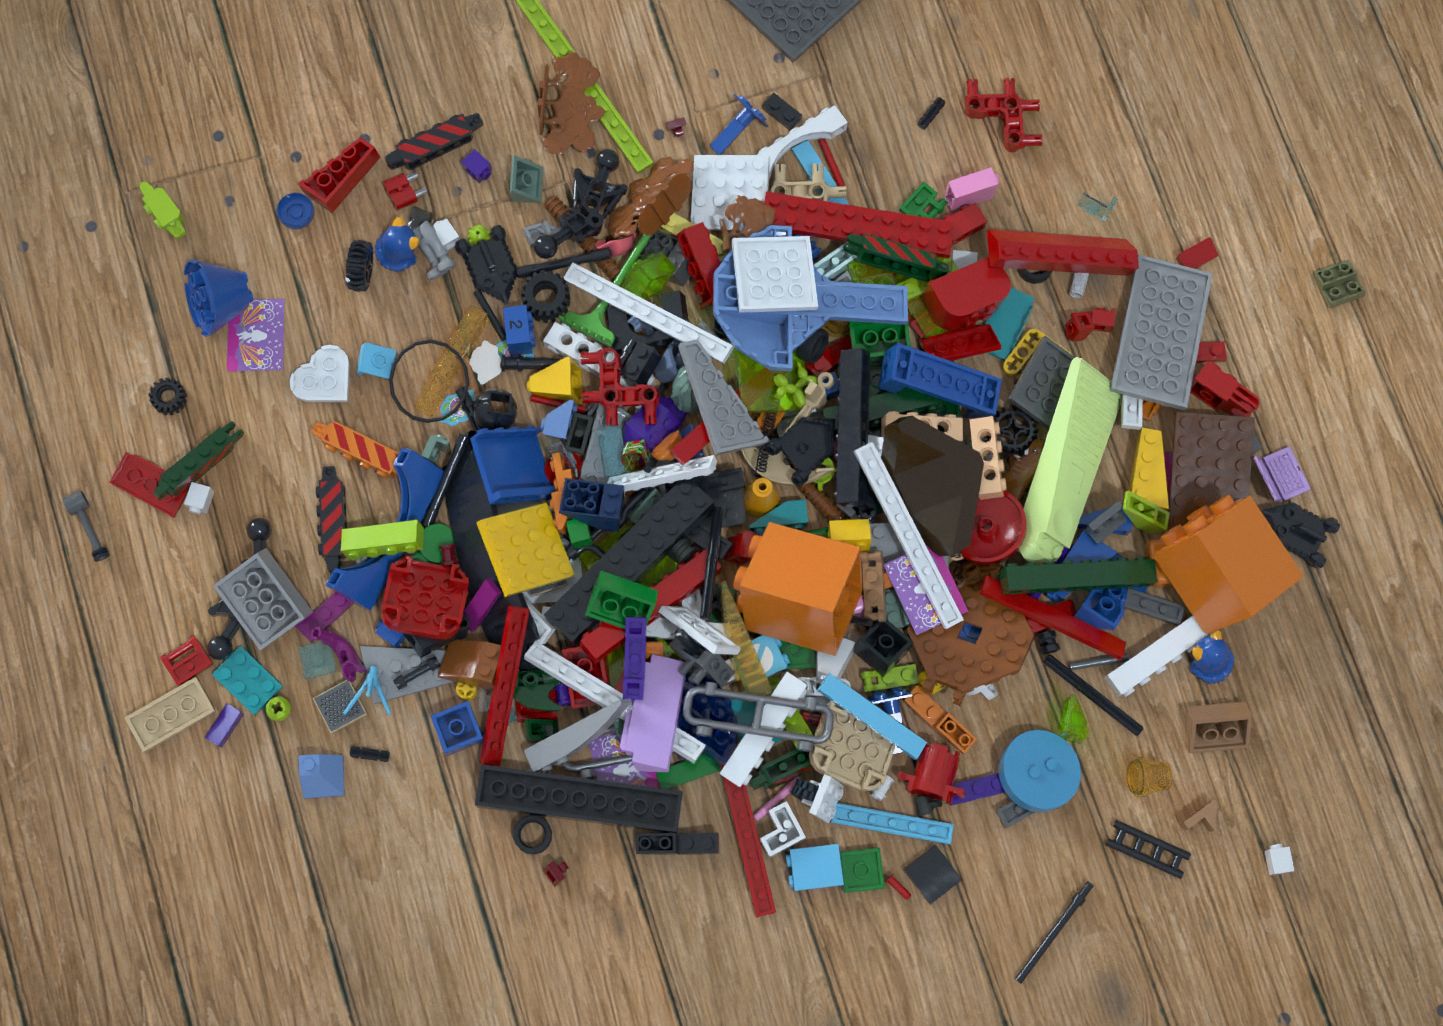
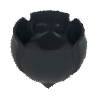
M496 388L487 389L481 392L474 402L473 417L481 429L488 428V430H494L500 427L508 429L517 418V403L512 393L503 389L499 391ZM490 401L503 402L505 404V412L491 411Z

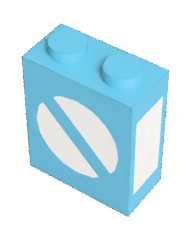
M762 635L740 645L741 649L738 655L729 654L745 689L790 670L788 664L791 662L786 652L782 653L781 640Z

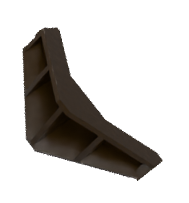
M906 416L898 418L885 426L881 459L924 543L939 557H956L962 553L961 550L971 544L984 461L980 452L916 417Z

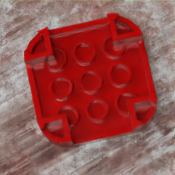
M405 556L404 559L392 563L381 608V618L384 624L396 632L433 639H448L458 633L462 623L469 585V577H466L465 573L459 569V566L452 563V567L415 561L412 560L413 556Z

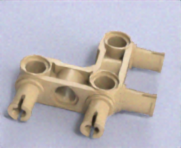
M817 163L812 164V181L787 182L786 165L781 164V172L779 164L774 165L775 180L772 183L771 189L773 193H776L778 190H784L785 195L828 201L830 198L847 197L846 186L829 187L826 184V181H824V164L819 163V171H817ZM816 189L823 191L820 196L813 195V192ZM813 237V239H815V240H822V239H823V238H819V237Z

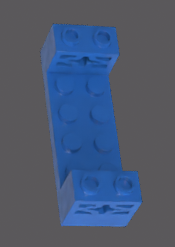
M897 343L884 353L878 388L897 393L907 387L965 407L964 417L977 419L996 415L1002 379Z

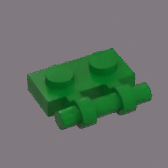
M923 181L900 207L899 211L902 214L934 219L944 211V207L948 202L944 198L937 202L935 198L938 192ZM931 206L933 209L929 214L925 213L924 210Z

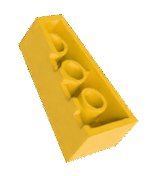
M1142 427L1137 434L1128 491L1168 511L1169 503L1162 432Z

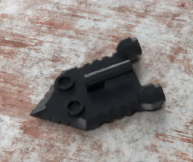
M501 225L494 226L491 229L493 239L485 241V239L480 240L478 245L473 247L470 246L466 239L458 240L455 243L456 251L465 260L475 288L486 292L488 295L491 294L492 297H496V299L508 304L511 295L510 291L513 289L512 285L515 284L514 280H516L518 274L517 266L513 262L514 259L508 250V245H506L505 229Z
M801 417L795 425L791 426V429L789 428L787 432L782 434L783 436L773 438L767 443L766 451L768 454L774 456L782 451L786 456L783 459L784 464L789 465L792 463L797 469L791 477L792 482L796 486L805 484L809 479L811 471H814L816 467L820 466V463L822 464L825 459L833 454V437L835 434L833 432L835 431L836 419L823 418L822 420V418Z
M1294 502L1284 504V506H1276L1274 509L1260 510L1287 551L1293 552V554L1298 555L1300 558L1303 557L1314 568H1322L1325 565L1326 558L1317 551L1321 542L1324 543L1327 539V536L1324 535L1325 532L1335 534L1339 530L1340 523H1338L1337 519L1333 517L1327 519L1319 518L1318 515H1314L1311 511L1308 512L1305 508L1302 509L1301 506Z

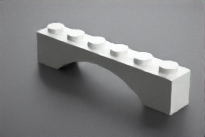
M835 105L831 108L823 109L817 117L809 118L803 126L793 128L784 138L779 137L770 147L766 146L758 152L757 155L770 156L769 179L774 165L791 148L806 140L822 138L832 140L846 131L848 122Z

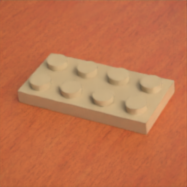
M194 677L126 716L125 720L142 752L146 753L216 713V710L197 677Z

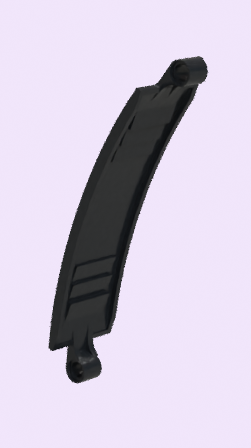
M470 430L463 435L471 438L474 435H476L477 432L474 430ZM469 440L445 494L454 543L457 546L456 551L459 563L466 577H469L468 592L471 600L483 582L489 578L493 580L502 592L481 623L488 642L501 645L508 606L528 608L522 592L507 597L504 596L478 529L477 522L479 520L497 516L498 512L496 504L490 505L473 446L471 440ZM530 610L519 671L539 669L524 659V655L530 649L528 645L540 639Z

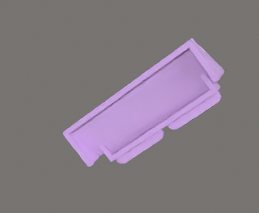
M652 654L651 662H646L643 700L630 699L633 709L626 713L620 748L628 756H633L632 763L637 771L669 772L686 675L682 676L679 673L680 668L685 664L684 661Z

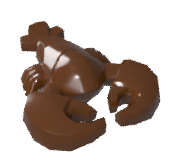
M963 558L962 560H955L951 564L949 571L952 577L954 573L955 576L961 575L960 581L953 577L956 588L961 592L965 589L966 585L975 584L983 580L986 575L992 576V578L996 577V575H999L1001 568L999 563H995L993 566H985V564H977Z

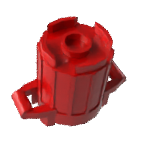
M926 743L919 755L914 775L899 772L898 778L901 782L908 783L906 790L912 795L917 793L932 799H941V801H946L945 804H951L953 796H958L959 798L966 796L963 788L953 787L960 762V753L955 751V755H953L948 750L949 747L931 743L929 747Z

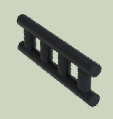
M1115 820L1113 827L1119 830L1115 840L1108 838L1105 846L1179 879L1183 877L1184 872L1178 868L1182 858L1190 859V852ZM1126 833L1137 838L1133 849L1122 844ZM1144 842L1156 846L1152 857L1141 853ZM1163 850L1175 854L1171 866L1159 861Z

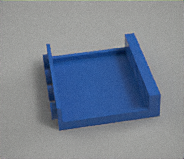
M528 426L523 429L519 427H512L510 429L500 427L494 430L483 428L470 438L490 505L552 499L551 493L556 492V489L546 477V463L537 434L543 430L534 426Z

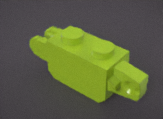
M146 181L141 182L139 188L144 195L142 198L145 203L143 208L149 216L152 214L155 216L156 219L153 221L160 230L164 228L167 234L170 233L177 240L185 236L187 233L182 226L184 217L163 188H156L154 190L150 183Z

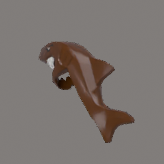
M1043 439L1034 440L1029 448L1024 451V457L1021 458L1020 456L1010 454L1006 458L1010 470L1001 474L1002 479L1005 478L1007 490L1005 491L1013 495L1018 501L1023 493L1030 490L1045 444Z

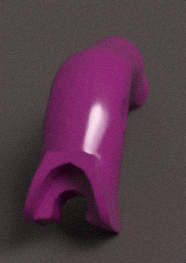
M315 627V630L311 631L312 639L319 640L324 645H328L336 653L342 665L343 676L347 681L354 682L356 680V671L360 673L367 671L355 649L347 640L330 629L324 630Z

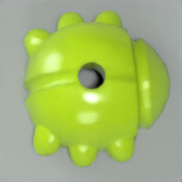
M475 225L472 229L468 230L469 235H467V238L470 239L469 244L478 245L480 240H490L488 236L490 231L486 230L483 225Z

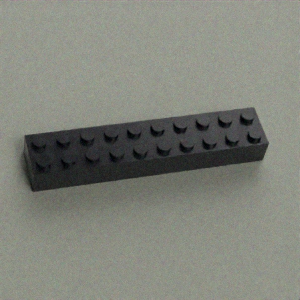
M691 479L680 480L544 614L545 618L575 647L580 642L582 635L587 631H591L600 622V620L585 615L600 571L639 584L668 555L671 548L682 538L686 537L715 507L714 501Z
M481 765L475 806L477 808L678 833L683 791Z

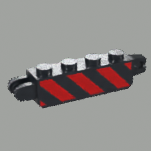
M478 113L466 117L464 114L454 115L448 121L435 124L431 129L421 131L409 140L404 139L395 146L396 150L386 156L387 166L391 170L405 166L408 170H413L471 142L473 132L484 125Z
M335 466L323 467L322 479L319 480V486H316V497L319 498L320 503L316 507L317 517H320L317 532L318 536H321L318 552L326 561V567L331 574L335 568L341 567V560L347 558L341 552L342 529H347L346 489L343 482L337 477Z

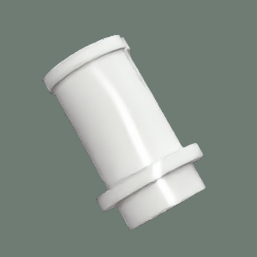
M888 775L885 776L887 779L883 785L871 790V796L878 801L886 798L885 794L894 782Z

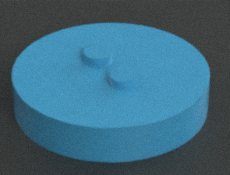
M1032 730L1019 735L1006 746L999 761V778L1005 793L1015 804L1028 811L1045 813L1058 809L1075 795L1080 784L1081 768L1075 751L1067 741L1049 731Z

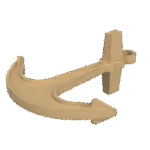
M821 373L818 377V385L812 381L809 383L804 391L806 404L785 432L789 428L791 429V426L795 425L801 417H809L813 409L821 412L827 402L825 389H829L834 385V378L830 373ZM829 378L828 383H823V380ZM752 447L741 450L746 461L755 471L759 449ZM782 451L774 456L768 455L769 458L767 459L769 461L767 462L768 465H766V472H759L758 470L756 472L773 483L796 486L791 480L792 474L796 470L784 464L783 459L786 456ZM816 468L814 471H811L809 479L805 484L835 471L834 468Z

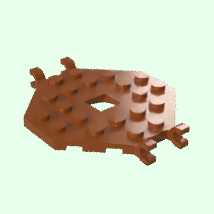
M983 580L975 584L966 585L965 589L960 592L968 609V612L962 614L963 621L948 629H944L943 625L940 624L916 635L911 623L907 629V634L913 641L915 651L928 677L922 686L924 688L923 693L931 695L936 683L956 690L953 694V704L959 706L962 705L966 693L974 691V688L982 685L987 686L999 681L1002 677L1019 673L1034 640V635L1024 615L980 595ZM969 624L982 629L976 644L958 638L964 625Z

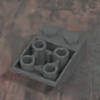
M660 231L655 232L650 237L635 261L665 280L684 287L690 277L688 272L689 261L684 259L678 238Z

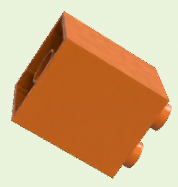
M1230 494L1209 507L1205 505L1187 517L1189 522L1185 525L1179 524L1164 533L1160 538L1165 546L1153 554L1205 635L1253 617L1304 577L1250 495L1234 502Z
M769 522L763 536H753L748 551V556L752 560L748 568L739 567L734 579V590L740 591L736 609L737 612L743 613L745 630L836 656L863 593L861 547Z

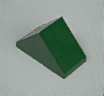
M525 719L526 740L528 743L540 742L559 732L558 720Z

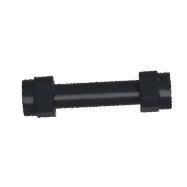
M435 656L426 660V664L405 676L399 675L393 682L397 689H403L408 686L407 683L429 670L433 672L441 665Z

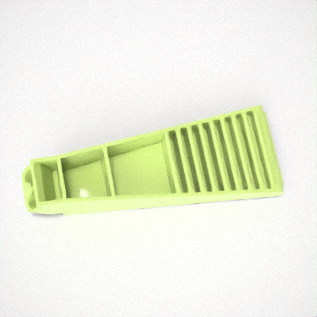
M1078 357L1071 361L1023 508L1027 520V531L1025 539L1017 551L1028 562H1035L1036 565H1043V563L1050 561L1056 562L1061 556L1063 548L1070 549L1122 402V394L1110 391L1112 381L1084 359Z

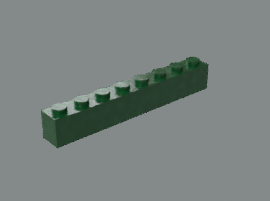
M1138 557L1135 560L1119 558L1116 561L1101 559L1098 562L1082 560L1080 563H1073L1072 560L1063 561L1061 564H1055V562L1050 561L1043 563V565H1036L1035 562L1024 564V566L1012 563L1005 565V568L999 571L1002 595L1150 587L1158 583L1155 560L1147 559V557Z

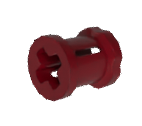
M456 544L439 546L442 554V566H449L452 563L459 564V561L456 560Z

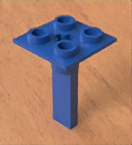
M734 94L744 108L710 145L719 155L724 153L755 117L768 127L763 114L757 108L752 110L753 106L742 95L738 97Z
M895 687L891 689V692L884 693L882 690L872 692V695L867 696V699L873 704L882 702L884 712L891 714L895 717L896 721L902 724L898 699L910 697L912 694L907 689H903V687ZM895 747L893 754L903 752L899 748Z

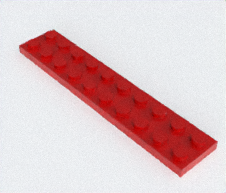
M766 191L764 205H769L775 209L772 225L792 226V233L848 242L847 237L849 234L863 236L865 233L937 254V257L950 258L954 222Z

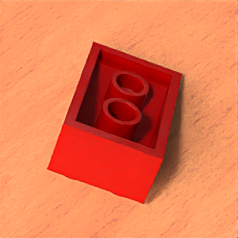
M580 646L562 649L563 658L610 686L608 656L594 665ZM568 686L572 709L598 705Z

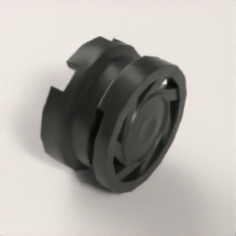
M684 537L668 552V557L671 560L674 559L677 562L676 565L679 566L681 563H687L691 560V557L698 551V547L693 546L688 537Z

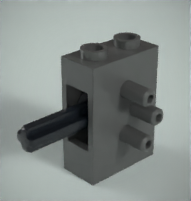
M684 629L677 630L675 638L669 646L685 662L680 668L679 673L685 676L690 669H693L694 672L688 678L691 683L699 684L706 677L723 688L735 674L733 669L719 654H713L688 635Z

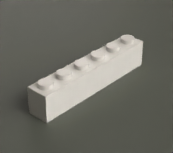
M1192 616L1108 674L1104 679L1117 697L1121 695L1127 697L1135 691L1133 688L1139 683L1142 686L1150 681L1149 676L1154 672L1157 675L1167 669L1165 665L1171 661L1174 664L1182 658L1181 653L1186 650L1190 653L1201 638L1211 636L1212 632L1205 635Z
M786 672L771 696L802 701L808 693V690H806L807 684ZM765 704L761 728L783 731L786 726L783 722L787 716L791 718L797 708ZM745 734L720 774L739 787L742 784L746 786L752 778V775H750L754 767L758 769L764 760L761 757L764 751L769 752L775 743L772 740L773 738Z

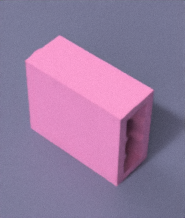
M990 167L949 181L944 196L950 211L960 210L967 204H978L993 199L999 184L998 175Z

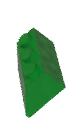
M849 321L852 349L863 348L870 353V362L883 360L885 351L897 343L911 347L908 323L903 325Z
M600 571L585 615L625 629L626 617L646 618L648 623L656 605L658 590Z

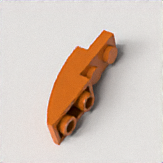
M558 452L552 454L553 460L550 461L552 472L556 474V479H554L556 492L551 493L552 499L549 502L551 510L555 511L556 518H553L554 527L564 535L568 531L566 521H569L571 518L560 514L559 508L565 478L575 479V474L571 469L566 470L564 458Z
M915 685L910 691L912 696L905 697L902 701L932 730L961 753L965 754L977 738L949 712H945L934 700L923 693L921 688Z

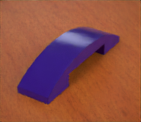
M626 617L623 699L643 700L646 618Z

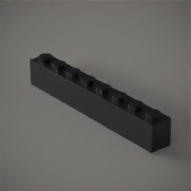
M863 348L841 350V357L839 358L840 376L838 377V384L840 386V393L838 395L839 414L837 415L839 427L836 436L838 452L836 453L837 471L835 478L837 490L835 491L836 503L843 507L866 506L867 477L853 451L868 444L870 353Z

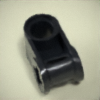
M869 485L867 486L866 506L854 507L858 519H869V524H873L876 519L877 510L873 492Z

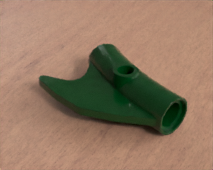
M541 669L518 671L513 699L527 709L559 712L561 707L550 701L548 696L562 682Z

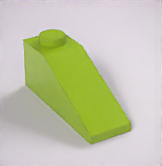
M1130 491L1125 492L1123 511L1137 528L1148 534L1167 531L1170 512Z

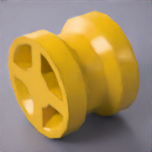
M458 683L456 692L462 700L471 701L477 695V687Z

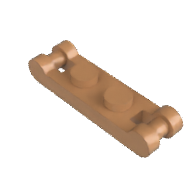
M882 550L875 551V553L861 552L864 617L870 618L873 621L886 622ZM870 561H876V566L870 567ZM872 607H878V612L873 613Z

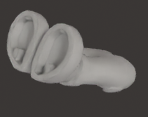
M428 221L423 222L413 230L415 237L419 239V246L422 252L428 258L429 263L432 264V269L427 273L429 281L448 273L449 270L456 267L454 260L448 256L447 249L444 248L439 240L435 228Z

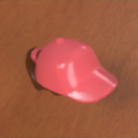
M638 224L636 231L632 235H621L617 238L609 235L605 237V240L597 241L595 247L597 249L609 247L613 256L625 255L631 249L633 239L639 234Z

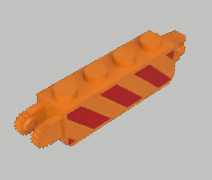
M316 422L311 432L321 439L325 449L332 453H335V451L341 453V456L352 462V460L359 462L358 465L366 470L370 468L375 470L376 474L386 479L389 477L393 479L394 476L398 477L393 466L398 456L397 451L338 422L330 423L329 426Z

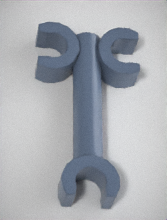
M632 316L627 321L635 327L636 331L644 329L647 335L657 331L652 326L638 320L635 316Z

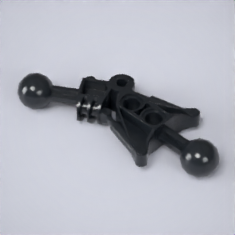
M605 149L597 155L596 164L599 170L596 178L585 175L579 168L574 170L572 199L574 207L569 212H565L564 216H559V223L562 228L560 231L552 236L541 235L535 240L534 251L537 256L543 259L552 258L557 253L558 245L570 238L573 242L576 241L582 245L585 238L598 236L601 233L604 219L607 215L611 214L622 196L626 194L628 188L625 184L613 185L606 182L609 173L614 172L620 163L619 156L615 151ZM608 203L603 215L599 214L600 208Z
M255 518L247 525V535L253 540L254 555L266 548L265 541L272 532L271 524L264 518ZM221 599L216 605L208 609V613L212 617L224 616L231 620L223 633L213 637L207 645L209 655L215 660H224L231 655L233 651L231 641L241 626L223 599Z

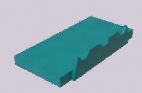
M1011 287L1009 294L999 309L985 323V325H991L1001 344V350L988 352L987 354L1003 361L1007 359L1008 355L1013 351L1030 315L1034 297Z

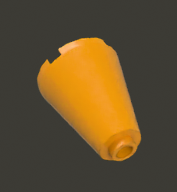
M766 478L756 479L744 488L745 510L752 516L761 518L780 504L781 498L778 488Z

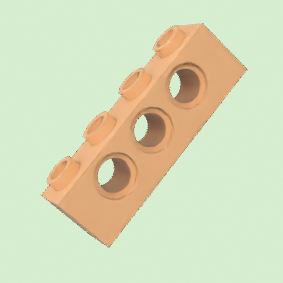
M891 411L881 418L883 438L886 425L901 417L914 416L938 429V425H941L944 428L945 434L960 442L963 441V418H956V415L950 414L938 417L937 414L930 413L925 416H919L915 412L901 415L899 412Z
M993 416L970 419L972 447L980 452L984 461L979 498L984 500L1004 497L1003 490H1007L1006 480L1005 478L1002 479L1001 471H1004L1003 459L1000 460L999 453L1002 452L1001 441H997V434H1000L999 422H995ZM991 436L989 442H982L983 437ZM988 454L993 455V459H992V460H990V461H985V460H984V457H985L986 455H988ZM990 473L996 474V476H995L994 479H992V480H987V479H986V476H987L988 474H990Z

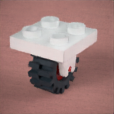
M824 774L821 783L813 780L807 782L796 779L791 795L802 800L801 803H804V805L811 807L809 813L829 824L830 820L835 816L837 802L843 796L844 786L834 778Z

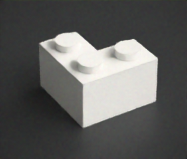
M787 801L768 811L776 830L760 838L759 841L768 858H771L805 840L806 837Z

